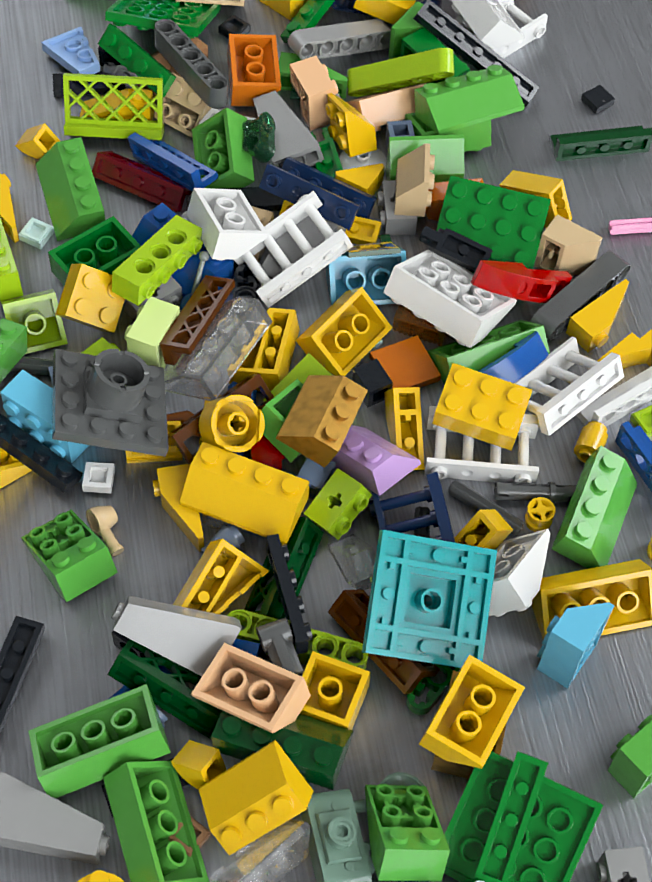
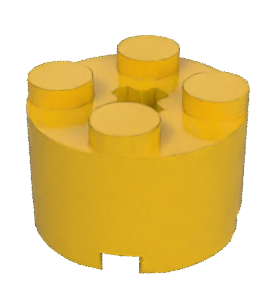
M230 395L214 399L204 406L200 415L199 431L202 442L232 453L248 451L263 436L265 428L264 415L261 409H258L253 403L254 401L244 395Z

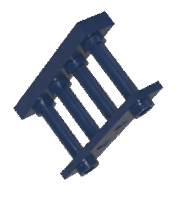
M290 157L285 158L282 169L268 163L259 188L293 204H296L303 195L314 191L323 204L317 209L322 217L348 230L351 229L355 216L369 219L377 199L366 192Z
M438 472L426 475L429 485L424 486V490L381 500L379 495L372 492L373 500H369V507L372 517L377 516L380 530L404 533L433 525L434 528L439 527L441 535L436 536L437 540L456 543ZM423 501L433 502L435 510L429 511L430 514L389 525L386 523L384 511Z

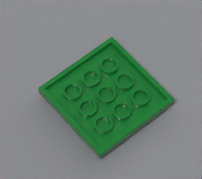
M117 0L106 10L105 21H111L116 26L133 25L138 30L155 29V23L158 20L169 19L174 21L190 39L198 37L220 12L221 5L178 2L175 0Z
M450 175L436 231L439 228L443 230L448 228L492 249L493 252L489 261L523 263L527 269H533L551 199Z
M491 751L482 769L474 767L444 834L450 849L444 871L445 875L459 882H476L479 880L474 878L506 786L513 760ZM544 776L508 882H570L604 805Z

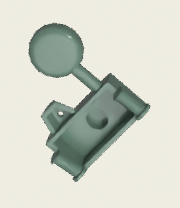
M403 772L390 774L380 783L400 786H424L417 777ZM349 788L313 793L307 810L300 813L316 882H372L371 874L375 873V868L369 855L371 851L370 842L363 841L356 814L367 812L366 799L353 801Z

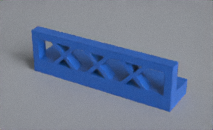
M136 132L128 137L134 158L191 191L194 188H205L218 179L216 171L161 140H148Z
M629 421L624 422L620 426L615 442L652 492V441L640 425L633 428Z

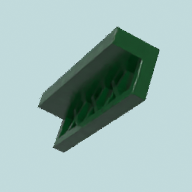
M643 126L556 134L550 135L549 141L556 161L649 152L652 143V128L643 129Z
M307 516L299 517L286 544L290 558L289 561H286L288 570H294L297 580V587H294L296 596H299L324 534ZM267 554L263 567L269 570V572L255 582L244 610L279 620L284 618L285 614L274 577L266 586L267 581L274 576ZM264 600L261 609L255 611L257 605Z
M129 639L118 654L107 675L131 690L147 684L155 705L212 739L211 736L222 710L193 697L191 694L193 690L185 685V682H191L196 686L202 676ZM134 647L141 651L145 657L140 658L130 652L131 648ZM158 666H165L170 669L172 674L162 672Z

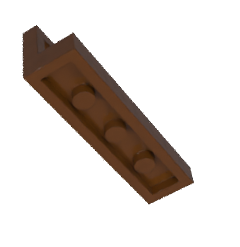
M205 275L159 343L165 364L175 366L182 354L191 355L235 287L234 279Z
M258 373L247 376L218 398L230 395H244L251 398L252 392L259 388L266 399L259 406L256 405L258 409L262 410L274 396ZM203 409L168 433L169 447L177 446L188 464H191L197 451L191 454L184 441L191 436L202 438L200 433L196 432L199 431V419Z
M363 589L343 590L328 613L354 641L363 644L370 596ZM368 654L404 695L411 694L422 678L434 677L440 671L435 664Z

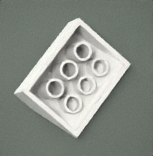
M429 249L395 265L383 292L394 303L405 306L416 317L427 320L438 331L446 332L455 338L460 345L468 346L469 348L482 341L517 302L515 298L499 295L472 285L471 280L474 273L435 254Z

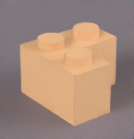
M317 56L290 64L291 83L300 97L301 116L309 130L329 125L330 118L325 108V105L328 103L327 94H338V87L335 80L330 79L326 65L321 64Z

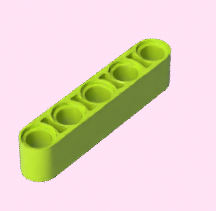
M437 48L350 68L347 70L348 95L351 97H363L454 76L453 50L451 48Z
M241 609L233 610L227 615L240 620L241 625L245 627V629L239 632L236 639L260 643L256 627L278 620ZM311 629L313 640L308 642V652L297 655L300 664L305 666L309 661L312 651L319 653L318 651L323 648L332 652L325 656L366 670L368 653H362V643ZM353 656L361 661L359 663H351L347 658Z

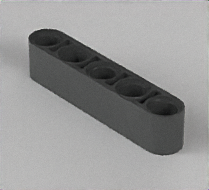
M169 19L158 20L155 23L156 49L206 105L213 109L225 107L228 96V80L174 21Z
M607 251L533 315L530 322L544 325L546 338L550 341L554 340L567 329L571 316L619 284L629 273L631 265L613 251Z

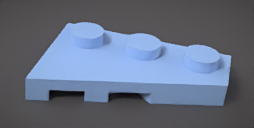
M82 27L41 42L42 50L71 73L95 74L100 72L99 61L93 49L90 48L88 39L83 34Z

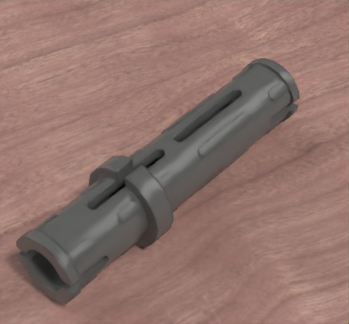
M495 482L494 499L531 501L537 497H544L553 504L555 502H570L576 485H556L555 482H548L547 484Z

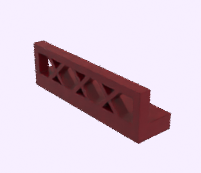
M112 151L97 152L92 173L95 178L158 205L164 203L174 212H181L185 196L192 193L191 190L153 168Z

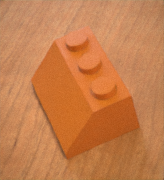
M229 34L227 61L231 106L255 107L253 98L275 90L276 92L281 90L276 35Z

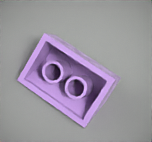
M351 425L339 452L331 460L336 462V469L339 468L379 496L421 465L420 460L369 429L356 425Z

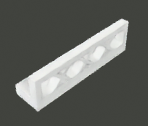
M652 366L597 398L576 416L584 425L590 421H596L607 427L651 401Z

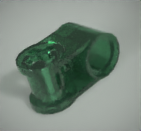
M263 112L258 118L246 120L243 123V149L261 163L270 161L275 154L276 126L274 119L268 112Z

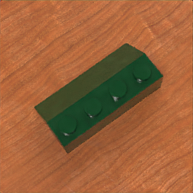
M222 710L211 738L213 747L218 748L221 754L244 760L276 740L307 782L334 790L354 731L299 714L295 722L271 733Z

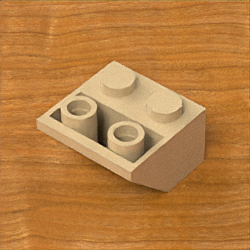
M173 73L176 79L165 97H163V123L192 137V129L199 125V122L210 111L211 107L206 105L180 74ZM155 111L153 117L157 119V112Z
M425 143L398 159L394 215L425 217L426 206L431 207L432 191L428 190H433L434 174L430 170H434L435 155L430 154V144Z
M556 215L542 234L534 267L541 270L567 271L571 276L580 275L596 261L603 237L573 223L571 220Z

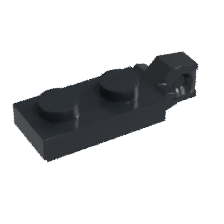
M425 226L419 241L430 246L429 250L474 273L480 260H489L493 252L492 249L448 228L445 230L439 228L436 231Z

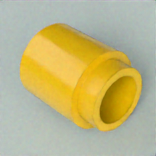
M590 421L582 427L574 447V453L580 461L585 463L600 446L605 447L608 439L606 426L596 421Z

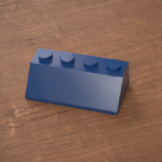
M164 203L159 204L142 217L132 237L142 246L177 214ZM204 244L198 254H193L183 268L177 269L171 275L182 287L183 297L192 292L200 263L199 254L202 251H207ZM209 255V259L205 261L200 283L205 275L234 279L233 259L221 261L212 259Z

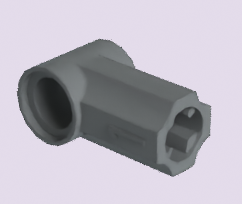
M284 617L256 627L262 649L265 654H268L271 663L299 676L302 675L303 669L293 646L294 639L286 618Z

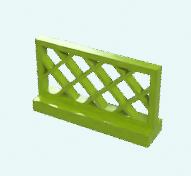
M63 74L64 135L128 139L130 135L136 132L148 140H162L165 132L163 123V78ZM70 81H79L85 89L77 96L70 89ZM97 82H103L110 89L103 97L92 88ZM122 83L129 84L135 90L127 98L117 89ZM157 85V94L150 99L141 90L144 86ZM87 91L98 100L91 108L80 99ZM112 92L123 101L115 110L105 101ZM137 93L147 102L139 111L130 102ZM76 102L86 111L82 117L71 116V106ZM100 103L110 112L106 118H99L93 112ZM125 104L135 113L131 119H123L117 113ZM151 106L157 112L158 121L147 120L142 113Z

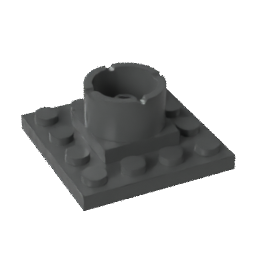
M55 349L53 355L52 439L166 457L169 446L164 368L147 365L138 355L126 350L107 349L94 356Z

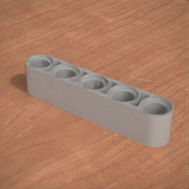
M371 19L299 29L291 33L288 38V45L301 60L313 56L322 59L383 50L390 47L391 28L381 19Z

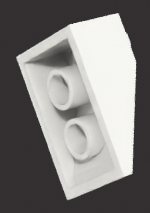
M548 529L505 540L497 549L489 616L495 615V617H500L514 610L521 612L532 605V599L540 590L550 539Z

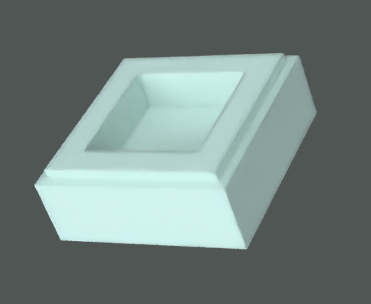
M32 217L18 234L19 240L42 249L54 234V226Z

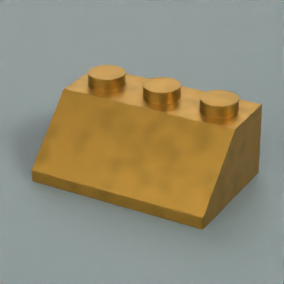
M309 375L276 439L325 468L339 452L368 390L345 376Z

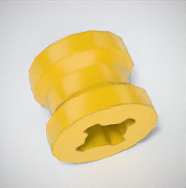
M544 497L532 499L527 506L524 516L526 527L534 532L549 529L556 513L554 504Z

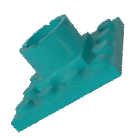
M379 530L362 653L461 668L469 655L483 662L497 550Z

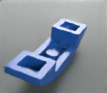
M535 331L514 344L515 348L478 372L515 383L535 369L549 354L539 333Z

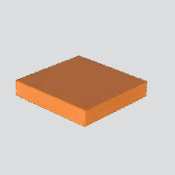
M418 335L370 352L369 358L371 361L377 359L392 380V388H421L438 382L441 379L440 372Z

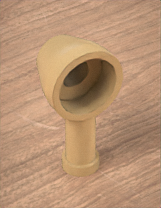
M96 506L86 511V518L91 530L97 536L101 535L112 557L121 554L124 548L119 544L111 531V528L118 522L115 509L112 506Z

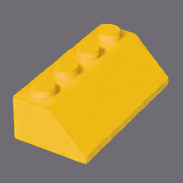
M202 442L190 464L180 498V505L266 538L269 535L278 534L280 542L287 544L308 501L309 481Z
M641 559L542 577L540 590L532 599V608L542 639L548 633L546 630L555 616L561 618L567 608L608 602L615 606L602 635L652 626V568Z

